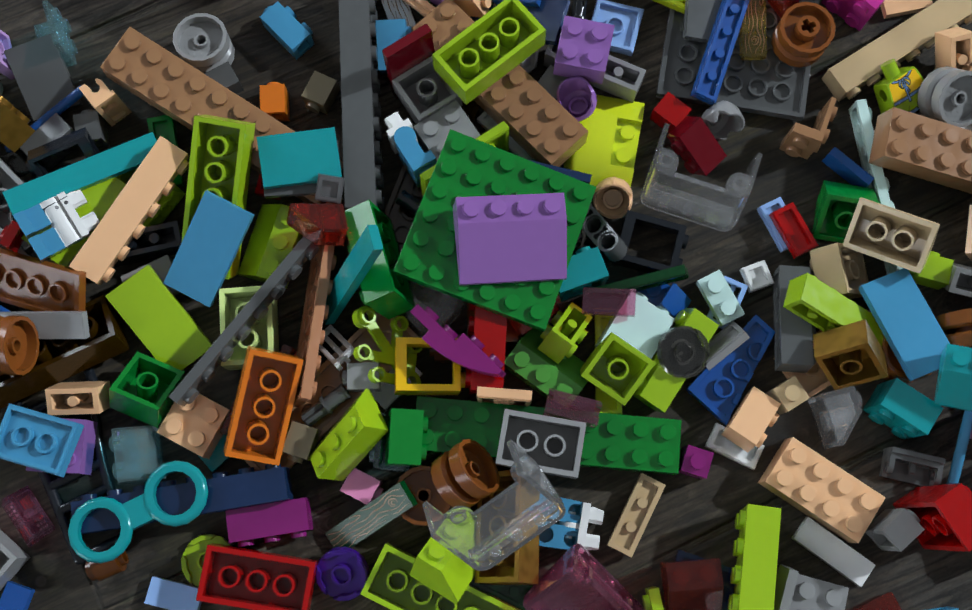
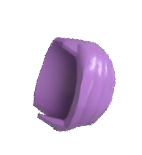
M575 76L565 79L558 86L557 101L578 122L589 118L593 114L597 105V97L594 89L586 79Z

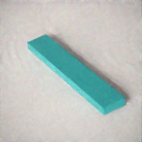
M153 132L2 193L13 215L57 196V194L63 191L65 194L77 190L82 191L138 168L157 140Z
M377 225L366 226L333 280L332 291L330 295H327L326 305H329V313L327 319L324 320L325 325L336 322L382 252L383 245Z

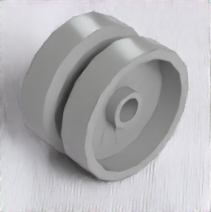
M196 13L185 17L178 23L173 32V44L177 54L183 61L202 73H206L227 61L230 65L232 64L235 49L223 22L216 16L208 13Z
M945 66L929 73L921 83L918 91V106L921 113L925 117L958 127L972 124V71Z

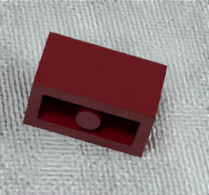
M687 116L667 135L672 143L671 148L682 157L685 162V168L691 174L707 176L727 157L701 117Z

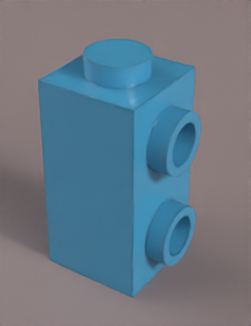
M277 1L273 6H268L263 11L260 19L264 28L297 60L314 45L311 36L313 32L305 22L300 24L295 19L297 16L289 6L284 8Z

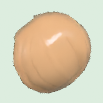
M617 177L603 179L596 186L592 198L593 207L606 218H622L626 215L627 210H631L633 204L632 189L623 179Z

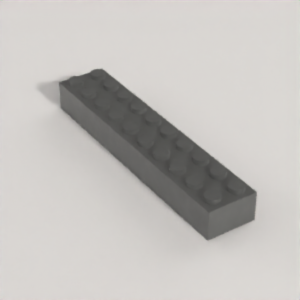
M339 0L345 209L347 210L370 200L384 212L385 199L382 196V189H380L384 188V174L382 173L381 165H379L383 164V150L380 145L383 135L379 117H382L381 102H379L378 95L381 94L380 79H378L375 21L378 20V12L375 6L378 0Z

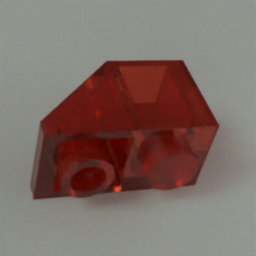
M290 204L287 225L316 245L344 244L348 227L343 204Z

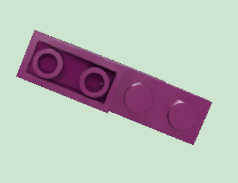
M417 304L410 311L429 330L422 339L440 354L454 363L480 374L500 378L506 375L501 369L504 364L493 353L488 357L482 351L485 345L474 335L469 338L463 333L455 340L458 334L447 324L442 327L436 321L439 316L429 306L424 310Z

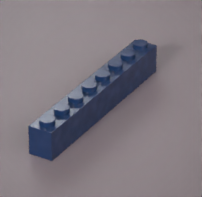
M280 463L279 466L267 464L265 465V470L255 471V467L238 469L239 474L229 476L228 472L213 473L212 479H206L209 492L207 503L200 515L292 500L290 469L288 467H281ZM190 477L185 478L186 483L176 484V480L159 483L156 499L164 512L170 515H179L190 509L196 496L195 483ZM145 485L133 487V492L123 493V489L106 491L107 496L104 497L114 498L123 504L144 494ZM97 493L81 495L80 501L70 502L71 515L73 516L77 508L86 501L97 498ZM96 509L89 513L83 521L81 535L121 528L120 521L115 513L109 509Z

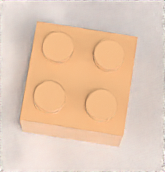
M199 393L192 403L185 406L174 402L157 433L195 454L209 459L230 423L232 411Z

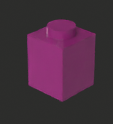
M691 445L683 446L679 458V473L700 480L707 479L714 453Z

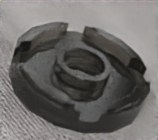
M689 326L670 328L662 335L657 348V356L661 367L666 373L679 378L697 376L705 369L706 361L710 354V348L705 336L701 331Z

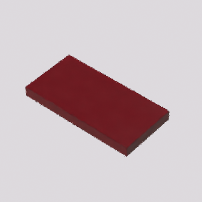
M428 24L422 25L382 50L391 90L396 99L398 97L394 93L392 80L435 53L432 30Z

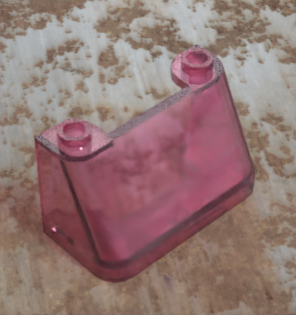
M578 543L569 548L543 575L538 584H535L527 592L523 602L525 610H644L640 603Z

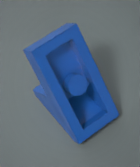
M674 282L671 286L665 284L638 291L645 295L651 304L668 310L669 315L674 319L692 301Z

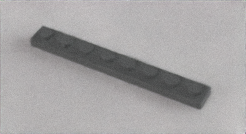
M308 231L169 395V398L182 406L192 403L197 398L200 387L204 383L211 381L216 375L217 371L215 369L222 361L226 362L234 353L233 348L236 344L249 336L251 326L257 320L260 321L264 318L269 310L267 307L273 300H278L284 294L287 283L291 279H296L302 271L303 264L308 259H313L318 253L320 242L312 233Z

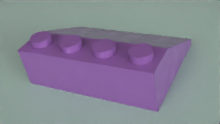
M564 193L456 197L453 205L459 286L567 279V215Z

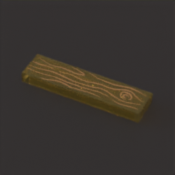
M750 0L740 28V59L765 60L767 57L766 0Z

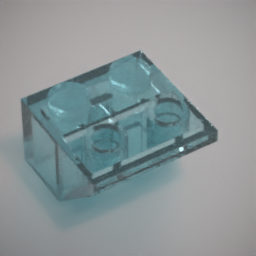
M149 425L111 429L112 436L109 438V446L111 451L114 452L115 457L112 470L118 483L132 485L146 483L151 473L164 464L161 435L157 433L159 427L156 428Z

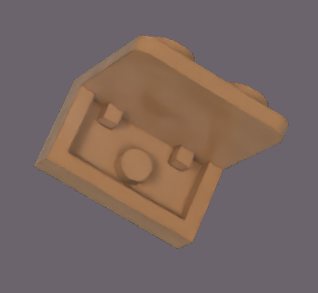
M831 97L818 113L813 128L796 122L782 140L779 149L785 151L789 156L802 157L804 159H808L813 152L817 153L821 143L825 144L830 134V129H827L829 121H833L837 113L838 107H835L837 98Z

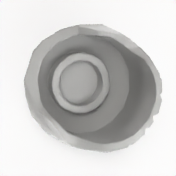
M725 100L711 105L701 117L715 139L726 140L729 132L739 133L745 126V119L739 108Z

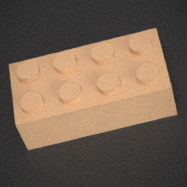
M794 437L784 439L758 481L760 485L848 543L860 542L886 498Z

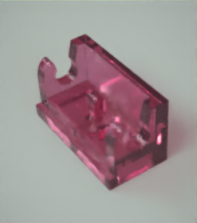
M549 388L543 415L585 422L586 426L595 428L598 425V416L602 402Z

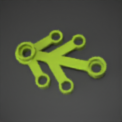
M368 306L356 309L352 315L354 325L360 329L366 328L382 352L371 350L368 345L362 344L355 347L353 351L354 358L360 362L368 360L390 365L395 371L396 337H402L403 331L407 330L408 320L404 316H398L391 320L392 336L390 345L375 322V311ZM365 312L368 315L369 321L364 317ZM397 321L401 322V328L398 327ZM407 347V384L408 378L411 384H421L420 377L415 372L417 353L422 350V347H416L415 350L412 347ZM360 349L365 351V357L361 356ZM377 366L369 370L368 378L372 383L383 382L395 385V374L386 373L383 367ZM375 371L379 372V379L375 377Z

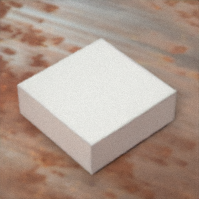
M765 260L739 270L745 285H748L747 290L749 293L774 284Z

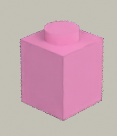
M354 468L347 476L340 491L367 505L383 494L384 489L381 488L382 481Z

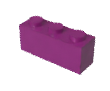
M306 497L225 510L229 543L237 542L238 547L254 545V539L264 538V543L280 541V535L290 534L291 539L307 536L306 531L313 530L310 499Z

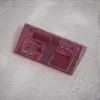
M28 485L2 499V507L28 547L36 544L55 530L54 525Z

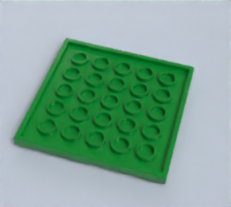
M450 129L393 274L544 332L563 280L459 286L453 218L456 197L564 193L567 215L568 268L596 187Z

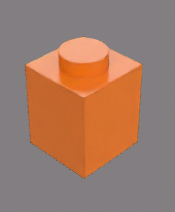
M269 82L267 85H259L260 109L279 122L290 121L289 93L285 84Z

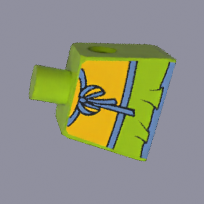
M895 59L881 64L880 68L885 78L874 85V92L881 114L893 107L912 113L919 110L918 91L924 80L919 71L914 66L899 68Z

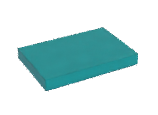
M335 127L257 137L264 190L317 183L318 173L342 177Z

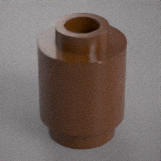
M124 551L114 560L101 564L86 561L85 571L87 576L92 581H102L125 571L129 563L127 552Z

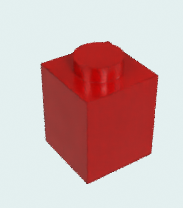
M667 92L653 109L650 119L670 133L690 115L692 109L670 92Z

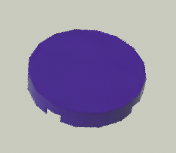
M335 547L328 550L319 560L315 574L316 582L325 595L328 594L338 601H349L361 594L369 577V566L365 558L356 550L348 547Z

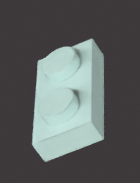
M720 269L696 282L720 327L745 315Z

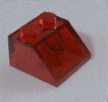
M720 558L660 563L666 610H722L724 584Z

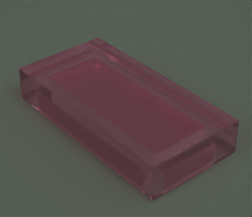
M583 287V315L635 317L636 289Z

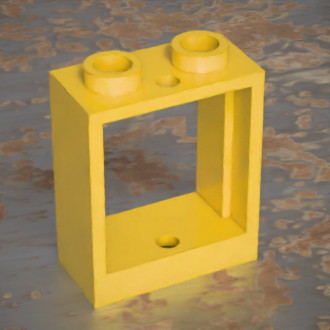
M396 337L395 395H458L461 388H465V372H461V366L453 361L452 384H407V347H432L422 338Z

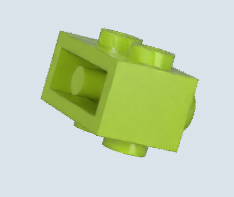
M572 302L564 313L559 310L550 323L554 326L548 325L546 330L540 335L543 341L537 349L557 364L565 356L570 358L578 348L575 342L580 344L587 335L588 331L585 328L593 317Z

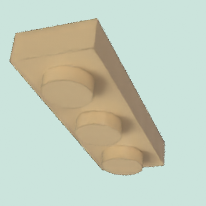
M640 473L607 546L632 558L666 486L665 484Z

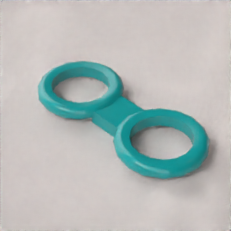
M175 460L164 463L155 469L145 483L144 494L123 504L114 498L98 497L86 501L77 508L70 519L68 536L71 547L78 556L87 562L101 564L112 561L121 555L131 542L133 530L154 520L163 525L174 527L190 523L201 514L207 503L209 491L206 478L199 468L189 462ZM174 472H183L188 475L195 483L196 488L194 503L190 509L179 515H170L164 512L156 499L158 484L165 476ZM100 508L109 509L115 513L121 526L120 536L115 545L103 552L93 551L87 547L81 535L82 523L86 516Z

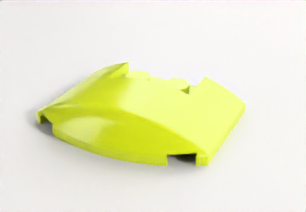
M596 95L597 105L593 114L589 118L580 121L588 130L586 143L563 163V168L591 174L590 185L595 187L600 181L608 177L623 179L631 187L645 103Z

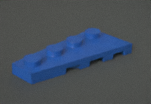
M757 315L753 316L742 328L750 338L711 370L705 368L686 389L723 425H727L747 383L752 378L756 366L762 359L775 334V331Z

